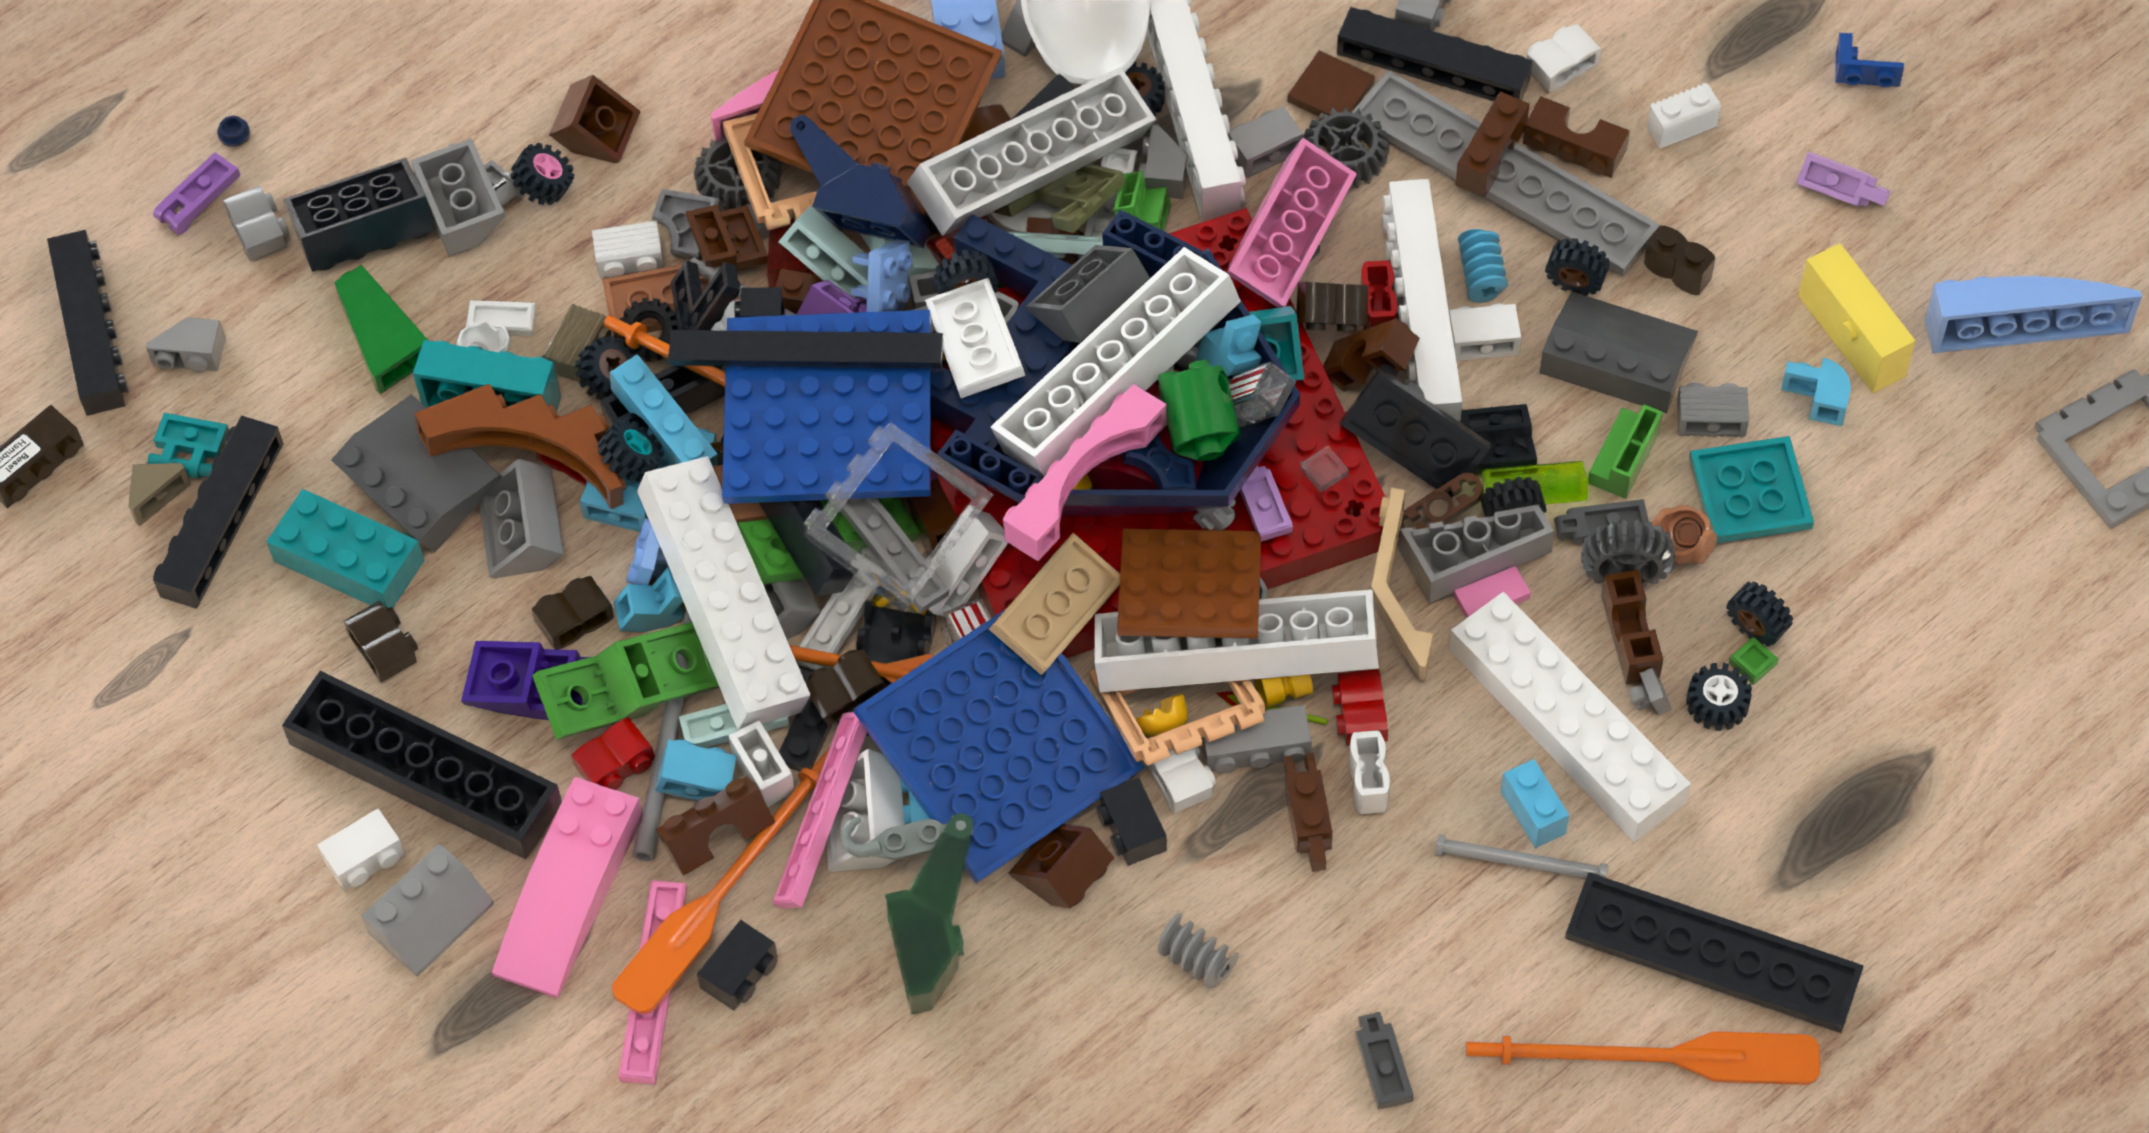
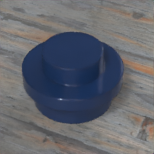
M228 116L220 122L217 134L221 143L226 146L235 147L248 140L250 128L248 123L242 118Z

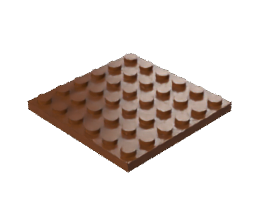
M813 0L744 140V144L748 148L814 174L790 130L792 120L799 115H805L858 164L871 166V163H879L890 168V173L902 180L901 184L912 193L925 219L928 213L907 184V181L919 164L961 144L1002 57V50L878 0Z

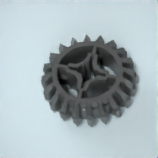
M1347 107L1340 113L1332 108L1329 116L1321 112L1318 120H1311L1309 129H1306L1303 134L1304 139L1321 149V145L1325 146L1331 157L1357 173L1352 182L1357 189L1361 180L1369 184L1372 180V175L1379 176L1381 167H1385L1387 163L1389 144L1386 131L1380 130L1382 128L1380 121L1372 122L1373 117L1371 113L1361 116L1359 108L1354 113H1350ZM1362 140L1369 146V151L1364 149V145L1360 143Z
M723 134L722 141L720 142L711 139L710 148L702 147L701 157H696L694 179L697 191L702 196L719 198L723 202L724 211L743 207L746 204L751 205L739 171L738 178H736L738 168L726 136ZM751 150L768 198L774 199L775 189H779L782 175L781 166L779 165L780 161L756 150Z
M1625 519L1619 523L1610 521L1608 526L1598 525L1597 530L1589 531L1588 537L1584 538L1581 562L1583 563V569L1586 570V575L1593 578L1595 583H1603L1605 575L1639 570L1643 588H1645L1648 583L1657 584L1658 579L1667 578V573L1671 572L1673 568L1675 546H1673V540L1670 539V533L1663 531L1661 526L1653 527L1652 522L1640 523L1638 519L1634 522H1627Z

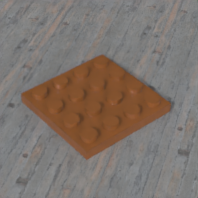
M1123 529L1117 636L1258 638L1261 537L1258 531Z

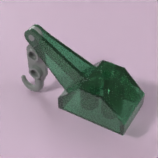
M962 813L954 815L947 824H941L934 819H925L888 828L870 842L857 844L851 839V830L854 826L861 823V818H853L843 826L841 831L843 848L853 856H874L899 860L931 852L909 891L905 889L885 894L886 914L911 1015L931 1011L959 969V956L964 955L962 947L964 943L960 926H952V919L973 835V821L968 815Z

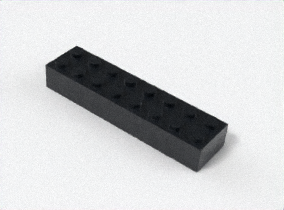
M322 671L318 672L282 724L289 745L524 859L528 858L562 803L558 784Z

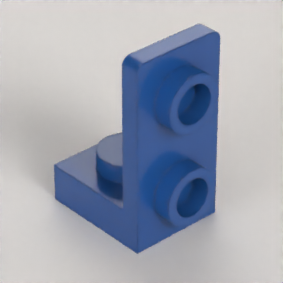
M1839 33L1835 51V83L1879 85L1881 87L1900 86L1904 63L1857 60L1858 47L1852 46L1853 33Z

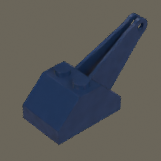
M799 115L792 120L790 124L791 133L821 185L813 202V208L836 228L890 241L897 239L910 241L912 246L924 248L930 229L912 193L901 184L902 180L890 173V168L879 163H871V166L858 164L809 117Z

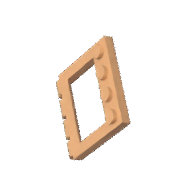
M758 113L724 121L723 130L758 224L765 222L768 231L791 225L789 216L793 215L796 221L810 205H813L817 191L770 203L751 152L753 149L746 147L744 144V140Z
M1096 669L1089 671L1093 687L1135 761L1143 760L1146 766L1170 758V749H1173L1177 755L1203 745L1201 737L1205 736L1208 742H1212L1235 733L1233 725L1237 724L1240 730H1244L1264 722L1265 705L1250 680L1228 681L1229 686L1240 702L1239 705L1146 739L1122 697L1140 689L1100 693Z

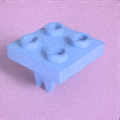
M897 239L869 253L853 255L852 263L868 266V286L857 285V288H851V295L867 299L866 312L896 311L907 306L911 294V288L908 284V270L912 264V254L909 252L910 241Z
M644 518L633 551L635 553L633 563L631 562L626 582L631 584L648 585L650 578L658 579L665 569L669 568L650 521Z

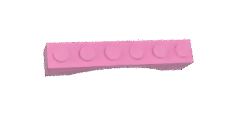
M1134 384L1124 394L1120 393L1117 395L1111 408L1103 416L1099 415L1091 424L1090 430L1082 438H1077L1071 444L1068 453L1060 461L1057 460L1050 466L1047 475L1038 484L1034 483L1028 489L1025 498L1017 506H1012L1006 512L1003 518L1005 541L1039 561L1060 538V519L1063 506L1079 480L1092 468L1110 457L1129 450L1146 447L1167 425L1166 403Z

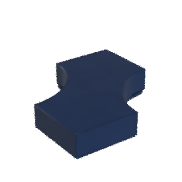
M1159 434L1146 447L1122 453L1123 464L1132 465L1145 471L1155 481L1159 490H1197L1193 461L1181 458L1170 452L1161 442Z

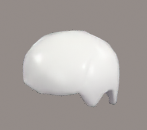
M485 321L477 326L470 325L462 329L456 345L464 347L477 346L483 350L502 352L507 351L510 336L504 326L495 329L488 321Z

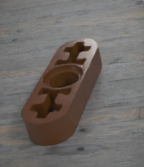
M1472 473L1458 475L1406 508L1403 513L1400 529L1405 528L1404 521L1406 519L1415 522L1422 518L1418 512L1423 509L1431 523L1442 521L1443 525L1480 502L1481 495L1484 493V487L1480 479ZM1467 482L1470 486L1476 484L1473 488L1474 495L1468 497L1466 493L1456 498L1460 505L1455 507L1447 493L1452 490L1453 495L1456 496L1463 491L1461 486L1463 483ZM1437 499L1445 500L1449 506L1446 514L1440 517L1433 516L1429 511L1431 503ZM1424 520L1415 525L1416 529L1429 527V524L1426 526Z

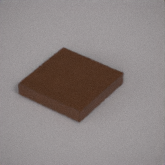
M1318 50L1289 92L1287 102L1317 116H1320L1321 112L1329 116L1332 108L1340 113L1347 107L1349 112L1352 113L1374 84L1375 75Z

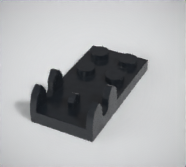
M1386 364L1380 366L1340 421V425L1435 489H1438L1462 473H1472L1491 449L1490 442L1426 400L1418 384L1415 382H1408L1407 385L1401 383L1397 379V373L1393 367ZM1452 490L1447 493L1452 499L1454 496Z
M867 600L864 608V627L859 628L857 632L856 651L863 649L871 661L885 664L929 654L937 625L936 614L927 611L924 616L912 612L878 607L875 601ZM881 677L886 687L892 684L885 677Z

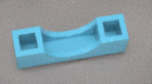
M638 354L610 372L611 390L630 414H637L651 428L663 446L671 465L708 456L712 466H718L716 451Z

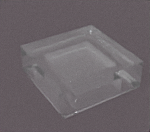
M1329 446L1301 462L1300 469L1320 492L1348 476V468Z

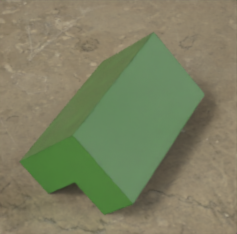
M1143 171L1124 173L1126 183L1118 191L1114 214L1116 215L1121 209L1165 231L1171 207L1167 186L1147 189Z
M1643 404L1639 414L1622 407L1589 471L1587 483L1627 499L1659 435L1663 412Z

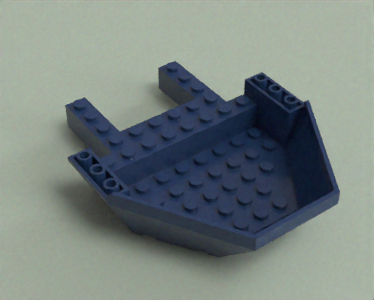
M1121 209L1102 233L1103 246L1132 248L1150 278L1184 247L1221 269L1209 249L1206 248L1205 251H1202ZM971 214L954 237L955 252L957 257L962 256V250H968L969 255L972 254L973 250L978 251L980 256L982 254L986 255L992 263L997 282L1026 296V299L1006 324L1025 376L960 398L951 371L944 367L942 369H931V416L957 429L939 451L937 458L960 473L1019 504L1025 498L1028 489L1034 483L1038 484L1044 477L1005 454L991 426L1080 344L1078 342L1063 341L1026 308L1027 304L1072 265ZM1241 301L1210 331L1225 327L1227 321L1249 316L1250 314L1243 302ZM1259 330L1254 350L1262 358L1255 369L1265 365L1266 367L1253 392L1241 396V405L1236 412L1241 437L1238 441L1228 446L1223 456L1204 461L1196 485L1197 490H1094L1093 487L1091 490L1072 489L1063 506L1061 516L1091 517L1172 514L1229 507L1300 406L1299 391L1261 331ZM1201 339L1194 345V347H1200ZM1177 363L1173 365L1174 369L1183 371ZM1236 374V375H1233V376H1229V377H1227V378H1228V379H1229V378L1233 379L1235 376L1240 375V374ZM1292 386L1279 413L1246 424L1261 396Z

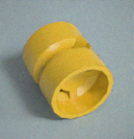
M1310 674L1254 679L1257 692L1263 700L1265 708L1284 703L1287 695L1296 699L1313 694Z

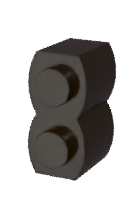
M1660 225L1647 240L1644 264L1652 273L1671 279L1684 292L1699 295L1712 279L1716 258L1703 245L1688 242L1679 231Z
M1319 282L1298 283L1297 322L1306 324V330L1326 331V325H1337L1336 332H1357V326H1367V285Z
M592 576L576 578L570 581L562 592L543 596L532 608L535 623L552 647L557 650L571 645L584 634L595 631L614 618L612 604Z
M378 601L344 620L349 637L380 682L417 663L415 651L418 650V646L409 632L403 634L398 626L401 625V622L392 607L386 609L381 601Z
M863 649L859 651L850 650L839 657L838 663L834 667L829 669L820 668L814 671L806 682L810 698L828 726L840 721L843 713L853 712L857 706L886 688Z

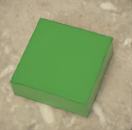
M1752 637L1729 658L1728 663L1733 668L1737 667L1740 669L1739 673L1741 675L1745 674L1748 677V681L1755 685L1778 664L1779 658L1755 637Z

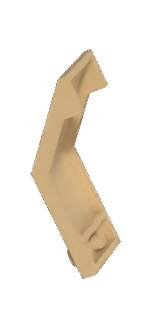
M1391 487L1390 497H1383L1379 514V526H1383L1371 585L1374 609L1418 681L1426 682L1432 652L1433 633L1414 629L1388 587L1405 508V490Z

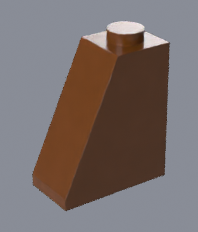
M937 479L931 481V496L907 497L911 517L920 532V539L930 561L958 520L957 514Z

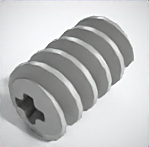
M1176 914L1169 921L1161 935L1158 953L1162 956L1169 955L1170 961L1174 964L1181 963V969L1185 972L1192 971L1195 979L1201 980L1204 978V985L1208 988L1215 987L1232 971L1237 963L1239 954L1235 952L1231 957L1226 958L1227 945L1224 944L1216 951L1214 947L1217 938L1212 936L1209 940L1203 942L1205 930L1201 928L1193 935L1191 931L1194 922L1188 921L1185 925L1180 926L1182 914Z

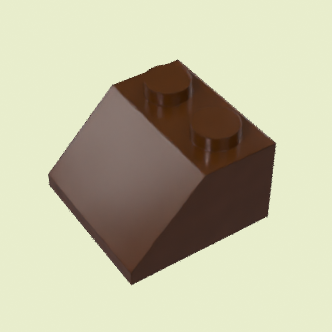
M590 75L570 85L549 136L574 154L618 163L641 111L595 75Z
M1062 824L1055 831L1031 846L1008 873L1013 879L1051 906L1071 909L1083 900L1086 890L1092 883L1106 873L1107 866L1115 857L1091 828Z

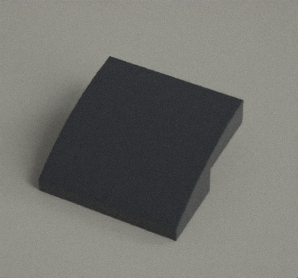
M1527 404L1461 411V423L1491 443V449L1473 470L1472 474L1537 468V455L1532 439V424Z

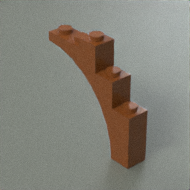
M489 383L415 412L417 433L430 457L455 449L478 446H504L533 451L560 461L582 475L598 490L610 509L623 505V490L626 489L624 478L618 477V471L612 472L608 468L611 465L609 463L604 464L601 460L604 456L598 453L600 449L597 447L598 443L608 431L609 425L603 415L598 416L592 404L558 418L553 405H547L541 394L507 407L501 394L496 395Z

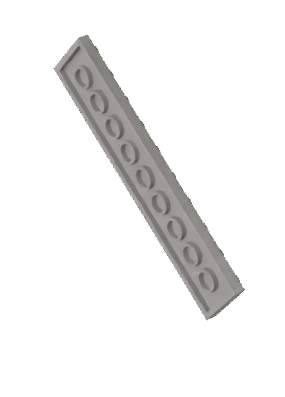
M1389 70L1352 112L1354 113L1359 108L1361 116L1371 113L1373 117L1372 122L1380 121L1382 125L1380 130L1386 131L1388 142L1456 180L1457 163L1481 122ZM1516 144L1513 150L1510 148L1506 149L1500 164L1499 175L1486 195L1487 199L1561 241L1568 238L1571 242L1572 238H1577L1579 243H1583L1584 240L1588 241V246L1590 247L1595 244L1599 247L1598 252L1604 251L1606 253L1605 258H1609V269L1621 276L1625 275L1644 251L1647 240L1660 226L1655 221L1519 144Z

